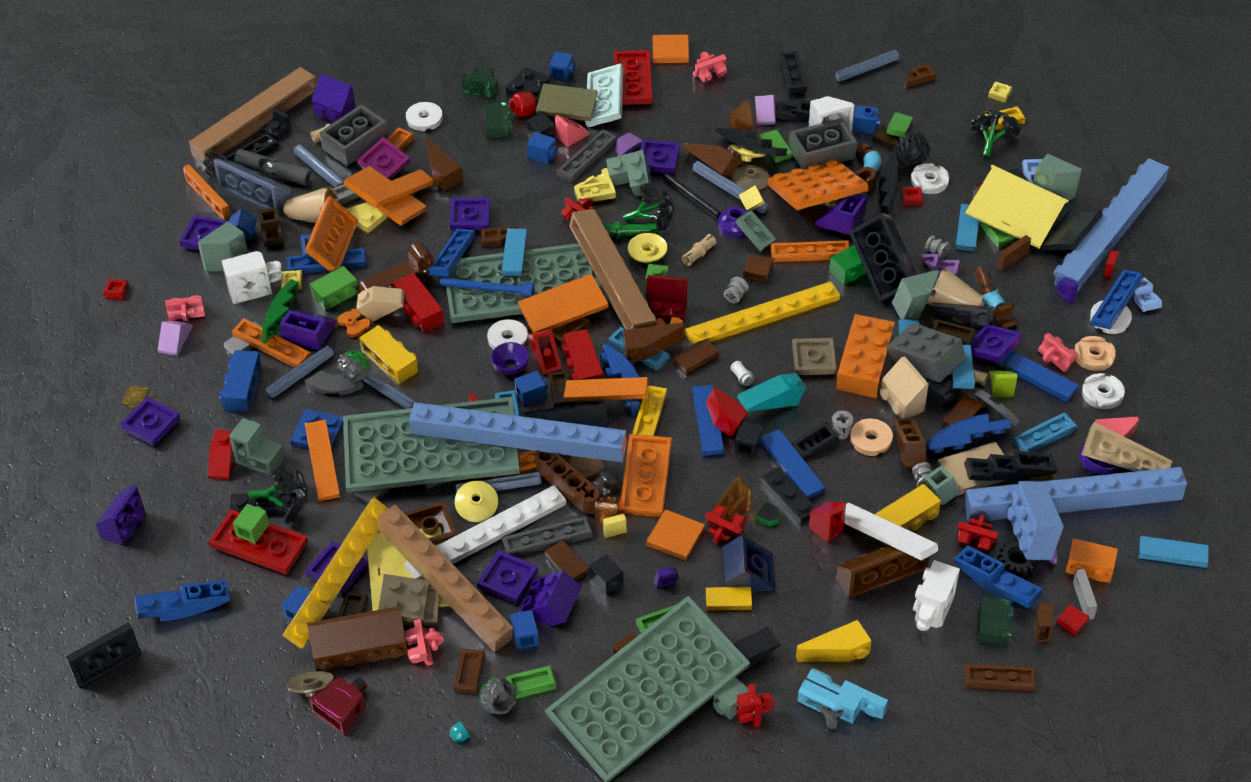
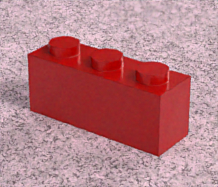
M414 273L393 282V288L404 290L402 309L406 315H410L415 327H419L424 333L444 324L442 308Z
M588 330L563 334L564 343H561V350L563 355H567L566 364L568 370L573 372L571 373V379H603V372Z

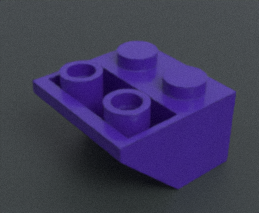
M855 194L829 202L815 225L824 229L838 231L842 234H849V231L858 227L865 217L868 196Z
M288 310L280 323L282 338L293 344L320 350L335 327L337 320L303 310Z
M133 485L120 491L98 520L96 527L100 538L124 545L126 540L132 536L134 529L144 519L146 513L137 486Z
M564 570L536 578L530 585L527 597L521 603L522 608L520 611L532 610L535 622L544 625L554 626L564 623L582 586Z

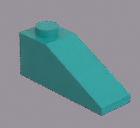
M797 373L783 374L738 394L737 398L747 412L798 406L807 387Z

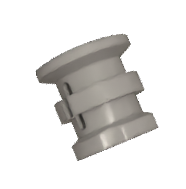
M932 235L927 240L924 251L939 254L940 260H943L949 252L951 243H944L942 239H936Z
M733 277L727 287L728 289L723 293L724 297L731 303H738L749 289L747 281L741 277Z
M838 411L833 414L832 429L839 439H846L851 434L853 416L847 411Z
M927 462L918 463L912 468L917 487L922 484L928 487L924 477L932 472L931 466Z

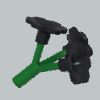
M986 110L985 114L988 116L981 114L971 120V130L983 133L986 139L983 152L984 157H990L993 143L1002 135L1009 133L1018 136L1020 134L1021 125L1017 123L1016 118L996 110ZM999 118H1003L1002 131L993 138L995 126L998 125ZM991 126L990 134L988 136L987 128Z
M649 184L641 185L639 190L643 196L642 203L637 210L624 214V221L628 222L638 217L649 218L655 222L657 231L666 230L671 219L669 213L675 211L672 198L667 190L662 192L661 196L655 187H651ZM649 201L657 202V204L643 209ZM659 208L657 214H645L648 211Z
M281 468L273 475L275 480L274 486L267 490H250L248 497L249 499L267 498L281 507V510L286 512L284 523L289 524L295 520L300 512L302 501L298 499L290 505L286 502L282 503L271 496V494L283 491L284 494L290 495L292 491L299 489L300 493L306 497L308 489L304 475L300 470L296 471V481H294V475Z

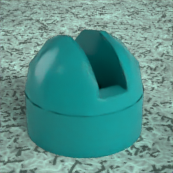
M460 721L450 729V736L455 742H462L470 737Z

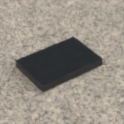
M1101 209L1068 211L1041 245L1042 251L1076 249L1102 217Z
M128 622L65 658L75 683L78 687H82L141 654L133 628Z

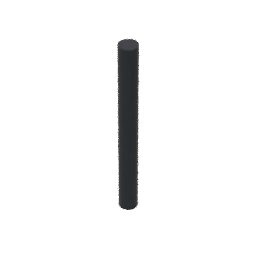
M669 173L664 175V180L712 216L719 218L721 214L719 210Z

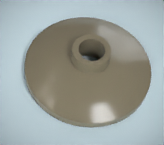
M745 165L735 170L732 175V182L745 190L756 185L760 192L768 186L767 178H770V176L760 166Z
M324 671L304 673L289 680L287 689L295 693H305L306 696L310 697L333 682L334 677L331 673Z

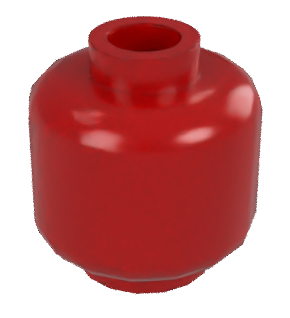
M531 92L515 93L509 101L511 112L518 117L534 114L538 105L536 97Z

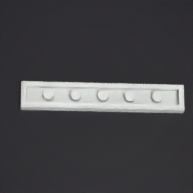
M851 503L846 504L844 524L919 560H923L938 551L937 543Z

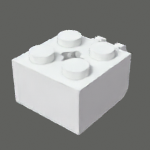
M257 251L222 260L227 287L233 304L272 294L270 283L283 278L281 263L279 261L265 263L262 253Z
M936 560L933 561L931 568L926 567L922 579L924 582L922 585L919 584L916 590V601L913 606V611H916V626L919 630L926 631L930 626L938 628L943 625L955 597L960 572L959 568Z

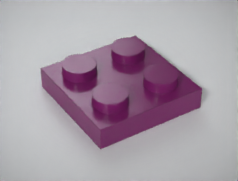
M382 137L357 160V165L362 169L371 166L391 180L411 161L410 157Z

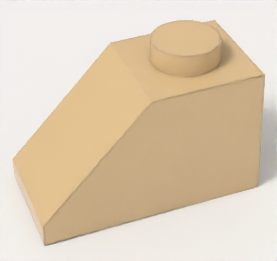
M373 286L358 294L357 310L374 322L403 306L404 290Z

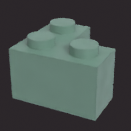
M643 150L606 159L609 177L614 186L629 183L635 198L642 196L639 190L641 185L649 184L653 187L649 163Z
M242 418L229 435L235 462L240 465L273 476L285 460L283 445L277 441L265 439L261 424L256 421Z

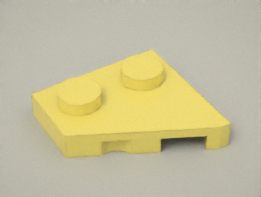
M604 168L602 174L597 177L592 175L585 182L574 186L577 201L587 197L592 199L593 202L616 198V191L607 168Z
M368 202L346 209L358 219L356 226L367 233L371 232L388 218V216Z

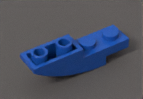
M607 343L603 344V353H600V360L602 365H606L605 375L607 379L639 377L630 362L620 352ZM623 399L625 409L630 410L631 416H638L640 409L639 399Z
M981 414L960 420L934 435L926 443V450L938 453L944 452V447L952 446V450L965 448V444L971 443V437H982L984 432L992 431V435L1005 433V428H1011L1010 419L989 422L988 414Z
M968 545L954 558V562L972 580L1009 605H1012L1015 601L1030 608L1043 595L1042 588L1006 571L1004 563Z
M220 580L183 584L179 591L135 595L134 602L137 619L159 617L160 622L196 615L213 609L229 601L230 595L227 581Z

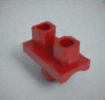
M567 197L564 200L566 206L561 211V215L570 222L573 212L595 210L592 207L593 200L587 197L583 200L579 199L576 203Z
M717 505L711 513L707 512L705 515L707 524L713 526L709 530L710 534L715 535L713 542L719 544L722 539L729 542L731 536L735 538L741 535L744 536L743 529L746 524V518L735 514L732 521L728 522L724 520L728 510L720 505Z
M982 514L979 520L970 518L969 524L959 521L957 527L958 545L966 547L970 545L972 538L980 540L978 550L989 554L993 545L997 543L998 532L991 530L992 524L984 522L985 515Z
M755 683L748 685L747 693L737 695L738 707L736 708V715L740 724L752 721L754 727L761 726V714L772 711L775 706V700L768 693H760L756 696Z

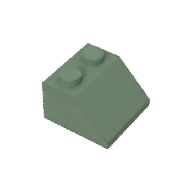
M1047 154L1036 166L1033 184L1067 200L1075 199L1082 169Z
M229 221L198 241L204 270L207 272L224 271L222 260L248 254L244 232Z
M938 270L901 280L892 301L901 319L916 320L921 316L938 277Z

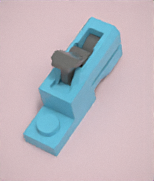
M814 668L811 669L806 680L801 685L797 700L824 714L826 725L830 729H837L838 718L853 724L860 710L865 711L869 716L883 719L888 705L887 699L846 680L842 686H839L832 682L831 676Z

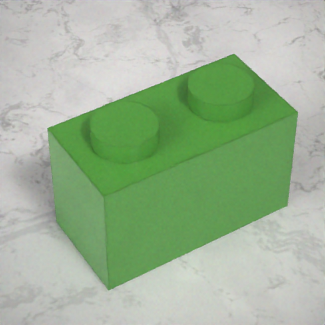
M344 266L310 283L312 298L325 311L359 293L356 278Z

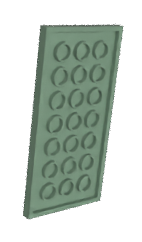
M579 243L525 250L522 276H502L504 253L461 258L449 277H445L449 279L511 285L532 282L535 284L534 295L592 274L608 303H611ZM446 286L451 323L523 314L518 306V301L526 298L521 296L520 293Z
M512 397L439 405L514 415ZM412 408L343 416L347 493L520 473L517 448L412 434L409 422Z
M687 596L545 710V714L604 782H609L713 697L718 690L750 666V662L695 602Z

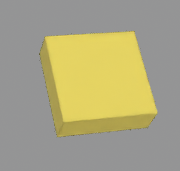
M995 82L989 91L988 98L1006 102L1012 92V87Z
M756 185L739 195L748 212L765 203Z
M302 270L282 271V288L293 279L298 282V290L302 289Z
M624 514L603 519L605 538L627 533Z

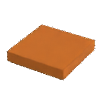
M653 35V63H689L688 35Z
M665 509L648 537L646 546L687 561L705 530V524Z

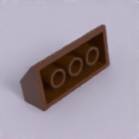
M884 546L875 552L865 553L854 560L842 562L837 566L836 580L847 598L850 599L925 570L928 567L930 556L919 560L897 548Z
M400 606L307 623L316 671H329L333 668L350 667L359 663L376 662L391 657L398 658L408 654Z

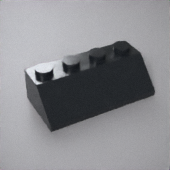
M881 213L849 231L879 302L894 299L901 280L915 276L917 273L892 216Z
M603 401L519 412L521 417L609 428L607 406Z

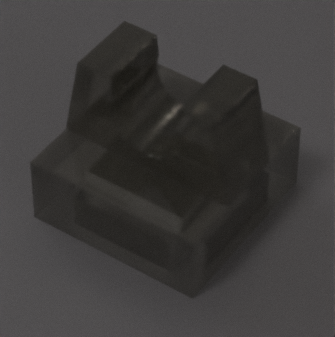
M212 149L207 151L205 155L208 158L203 161L206 166L205 172L209 176L216 174L213 161L215 159L227 160V155L223 152L218 154Z
M604 467L599 470L601 476L594 481V485L599 490V495L602 497L611 492L614 497L621 493L618 482L609 469Z

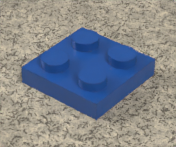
M305 409L290 440L291 446L309 449L305 423L326 420L331 450L333 451L344 426L343 416Z

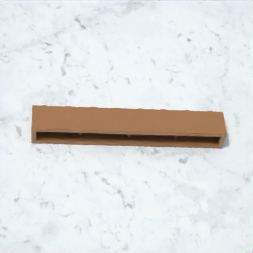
M299 67L190 140L192 156L205 165L210 164L267 125L273 119L272 111L274 109L286 112L314 93L317 86L315 76Z
M590 209L573 212L569 227L625 330L655 326V314L651 312L647 300L642 296L639 286L633 280L632 273L628 271L623 257L618 253L615 243L609 237V232L604 228L602 220L596 211Z
M396 504L378 516V530L425 580H429V584L494 653L512 640L513 627Z

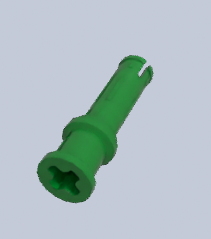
M619 221L604 224L602 222L604 228L609 232V237H616L617 239L622 238V236L639 235L642 233L659 235L656 224H622Z

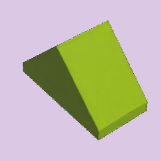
M989 371L992 397H1014L1017 374L1011 371Z

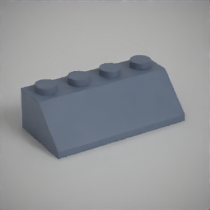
M221 159L213 161L220 189L262 209L277 207L279 216L284 212V204L288 199L292 198L289 187L234 162Z

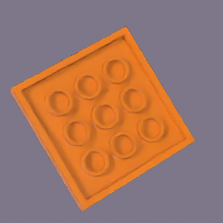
M835 159L828 160L823 165L812 164L808 169H793L790 173H778L771 178H767L768 186L796 210L869 191L868 183Z

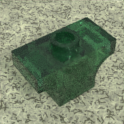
M476 66L472 73L463 74L461 78L463 93L497 99L499 87L498 80L494 77V69Z

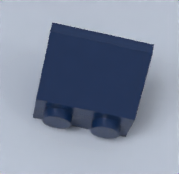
M743 535L723 546L724 579L727 585L731 587H751V592L775 590L773 553Z

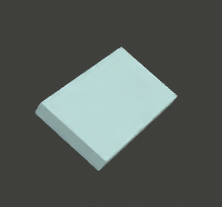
M622 64L588 73L587 89L597 90L598 95L591 121H585L587 128L622 118L624 71Z

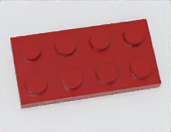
M649 50L614 51V65L622 64L624 68L622 105L652 104Z
M230 510L209 540V546L287 575L309 542L308 536L269 523L266 530L254 544L236 536L233 522L240 512Z

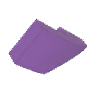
M631 133L625 134L617 139L615 153H617V156H621L639 149L643 140Z
M922 254V260L931 271L938 270V278L944 267L956 276L959 275L960 260H940L939 254Z

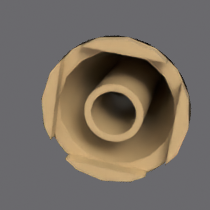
M325 187L288 199L283 206L284 214L289 219L316 223L325 199L329 196L338 199V195L332 187Z
M945 267L927 300L929 305H932V303L984 306L985 302L982 301L983 296Z

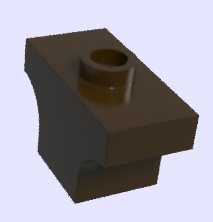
M277 207L259 210L258 216L265 247L284 244Z

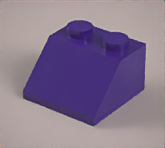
M321 74L312 98L314 114L334 123L355 109L352 85Z

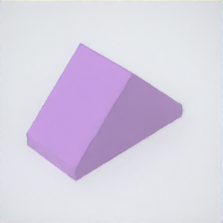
M755 96L757 125L776 124L777 96Z
M163 321L161 324L158 353L178 356L193 328L192 324L178 321Z

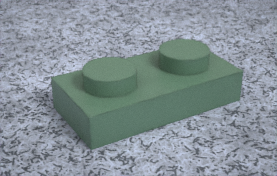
M751 210L735 222L760 252L776 240Z

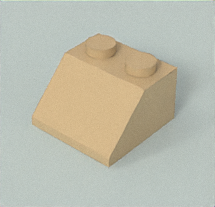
M904 356L883 377L880 395L892 406L895 414H898L902 419L911 418L925 411L928 383Z

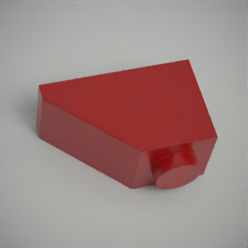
M546 329L528 334L534 358L542 375L561 370L562 366L552 330Z
M716 387L713 388L706 401L713 425L730 437L738 430L742 421L745 420L749 413L742 404Z
M216 429L210 444L208 478L230 480L235 465V458L229 435L232 432L230 430Z
M825 502L820 507L814 508L810 513L809 528L829 543L843 532L846 504L844 502Z

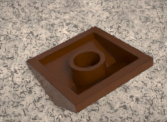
M445 501L404 512L418 529H422L425 534H435L439 527L441 528L442 535L428 538L434 545L441 544L457 536Z

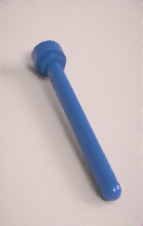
M442 278L440 280L442 286L520 293L524 298L534 296L535 284L532 282L511 285Z

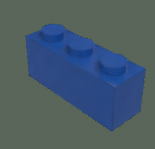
M234 350L232 358L229 359V371L224 376V389L220 390L219 394L220 402H223L225 411H250L262 366L258 351Z

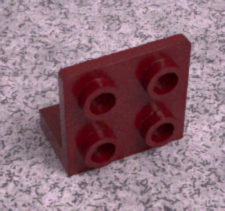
M647 275V302L656 319L662 318L663 321L671 322L672 317H677L685 323L688 278Z

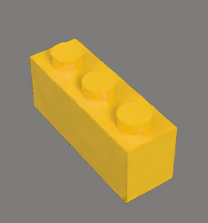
M378 325L359 337L361 351L399 385L418 373V359L416 355L407 351L400 341L397 342L389 331L382 329Z
M922 484L875 515L909 531H916L923 523L933 520L939 515L941 500L928 487Z

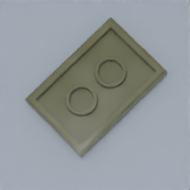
M543 84L536 115L542 112L545 116L556 117L559 115L568 119L591 121L598 91Z

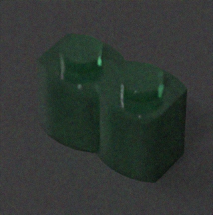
M506 102L485 103L487 139L509 137V131H512V121L508 120V118H511L510 107H506Z
M982 595L979 606L977 642L1005 646L1006 640H1011L1012 626L1008 625V620H1012L1013 607L1010 606V599Z

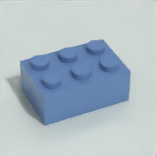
M1019 481L1017 490L1013 492V502L1011 507L1008 508L1007 516L1011 520L1013 532L1019 540L1020 550L1023 551L1026 560H1052L1064 527L1045 482Z

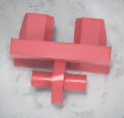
M706 51L702 52L701 58L695 64V71L692 73L694 78L699 77L703 83L712 79L711 72L715 71L718 77L724 76L727 72L725 65L727 58L724 54L715 57L714 54L709 55Z
M195 295L188 298L165 300L169 321L179 319L188 321V318L205 316L202 296Z
M1050 333L1044 335V340L1038 348L1046 363L1052 362L1063 372L1068 371L1071 363L1075 361L1078 355L1074 349L1065 347L1059 337L1054 338Z
M421 619L415 620V627L404 631L409 645L418 643V646L407 650L408 657L412 663L424 661L427 666L434 663L431 648L434 651L438 650V645L444 641L443 634L436 632L435 628L427 630V628L422 626Z

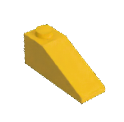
M856 620L797 645L796 659L798 662H851L856 659H863L870 653L872 640L859 621Z

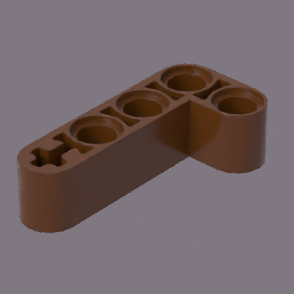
M415 242L408 249L409 260L364 279L358 284L357 290L361 293L373 286L393 288L394 281L412 273L418 277L421 283H424L434 276L429 273V268L434 262L433 256L422 242Z
M537 450L535 454L536 470L553 486L555 485L582 512L586 514L597 512L599 509V490L568 463L571 455Z

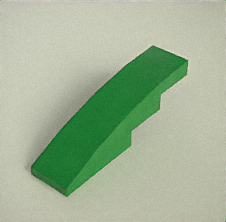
M291 279L272 301L265 316L261 343L266 344L281 330V321L288 310H293V301L297 298L298 291L297 281Z

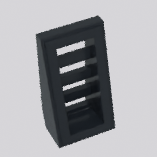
M826 421L793 441L791 445L804 460L830 449L840 442L837 434ZM819 438L821 442L817 443L815 439ZM811 441L814 446L810 447L808 442ZM801 445L806 447L807 450L805 452L801 449Z

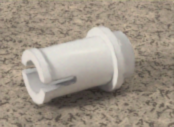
M736 361L731 365L730 370L737 376L738 382L741 385L749 386L754 381L753 373L748 371L741 361Z

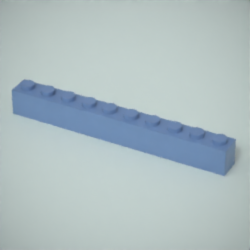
M1150 158L1144 164L1139 165L1136 174H1132L1129 178L1128 184L1126 186L1123 185L1117 197L1114 196L1111 200L1110 206L1104 208L1102 211L1103 215L1076 249L1071 254L1068 253L1063 264L1056 267L1054 271V276H1056L1054 285L1057 286L1059 281L1068 278L1078 284L1077 292L1166 182L1169 171L1168 166Z
M416 402L413 404L409 418L412 434L534 451L539 450L549 453L555 452L556 454L561 453L615 462H623L627 445L626 430Z
M1181 467L1043 481L1048 488L1058 513L1182 500L1187 486ZM1018 484L967 489L963 506L968 523L970 518L979 520L981 514L985 515L984 521L1008 519L1007 511L1012 505L1013 492L1017 490Z

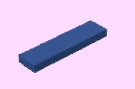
M457 228L429 268L430 275L449 277L475 238V231Z
M365 248L347 250L341 267L344 266L346 269L367 267ZM309 254L286 257L287 271L302 270V274L328 271Z
M1124 269L1092 317L1091 325L1111 330L1143 280V274Z
M1013 350L1002 363L995 362L997 366L1016 373L1018 377L1065 402L1071 399L1079 387L1078 384Z
M713 385L692 387L702 456L724 454L721 431L713 425L706 405V401L713 390Z
M780 430L761 437V443L788 478L808 499L825 492V486Z

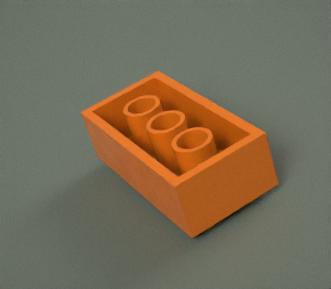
M854 315L837 373L836 390L877 398L889 355L887 346L893 340L895 322L863 315Z

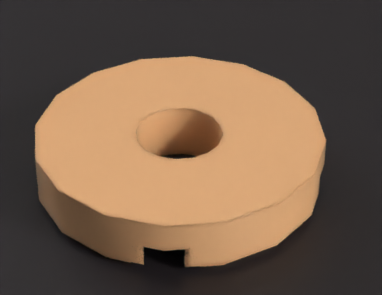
M1088 336L1076 343L1074 350L1078 355L1075 360L1081 367L1087 370L1103 371L1110 368L1114 363L1116 350L1111 343L1109 344L1105 341L1106 339L1098 336ZM1095 351L1098 352L1099 355H1093L1090 352Z
M863 419L855 423L851 429L850 441L856 451L864 455L876 456L878 453H885L892 445L893 433L891 428L885 422L878 419ZM873 435L876 437V439L871 440L868 439L866 436Z

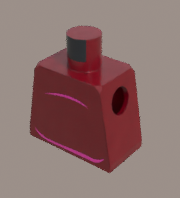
M357 677L351 684L342 678L335 679L309 698L312 712L345 735L365 709L366 704L362 692L368 687L366 682L360 677Z

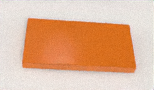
M368 166L346 178L343 185L370 203L364 197L365 191L390 182V180L371 166ZM409 194L376 209L402 226L424 213L427 206Z
M327 197L305 251L329 272L337 270L341 267L358 219L333 197Z
M589 274L518 301V306L532 332L535 333L546 329H554L608 308V302L593 275Z
M629 434L619 509L620 514L662 516L665 505L672 437Z

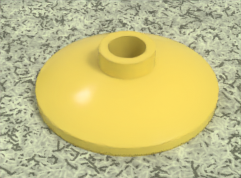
M730 145L731 148L738 152L743 161L751 162L752 158L766 156V154H760L738 145Z
M642 233L630 240L628 252L633 259L639 262H656L665 256L667 243L657 234Z
M471 481L464 484L455 496V508L458 514L469 522L478 523L488 520L494 515L498 507L496 491L491 485L483 481ZM474 496L480 497V500L478 502H474L472 498Z

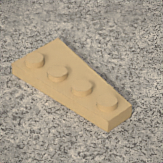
M1096 422L1090 427L1081 454L1136 472L1170 468L1172 460Z

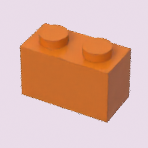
M1073 538L1065 572L1075 575L1077 570L1085 569L1088 578L1110 583L1118 549Z

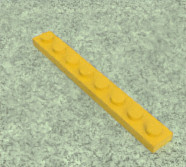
M830 281L686 328L685 335L692 347L706 339L711 343L840 300V294Z
M375 497L370 500L282 635L300 649L305 646L310 638L307 623L321 621L379 531L378 516L389 508Z

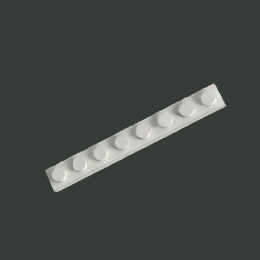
M554 485L436 547L454 564L502 539V537L508 536L565 506L566 499ZM408 561L404 563L405 569L412 578L424 580Z

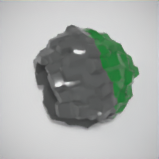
M350 350L340 355L336 368L350 382L353 383L365 379L366 375L369 374V360L366 358L365 353Z
M493 677L480 690L482 708L485 711H489L490 714L508 713L516 703L517 689L508 680Z

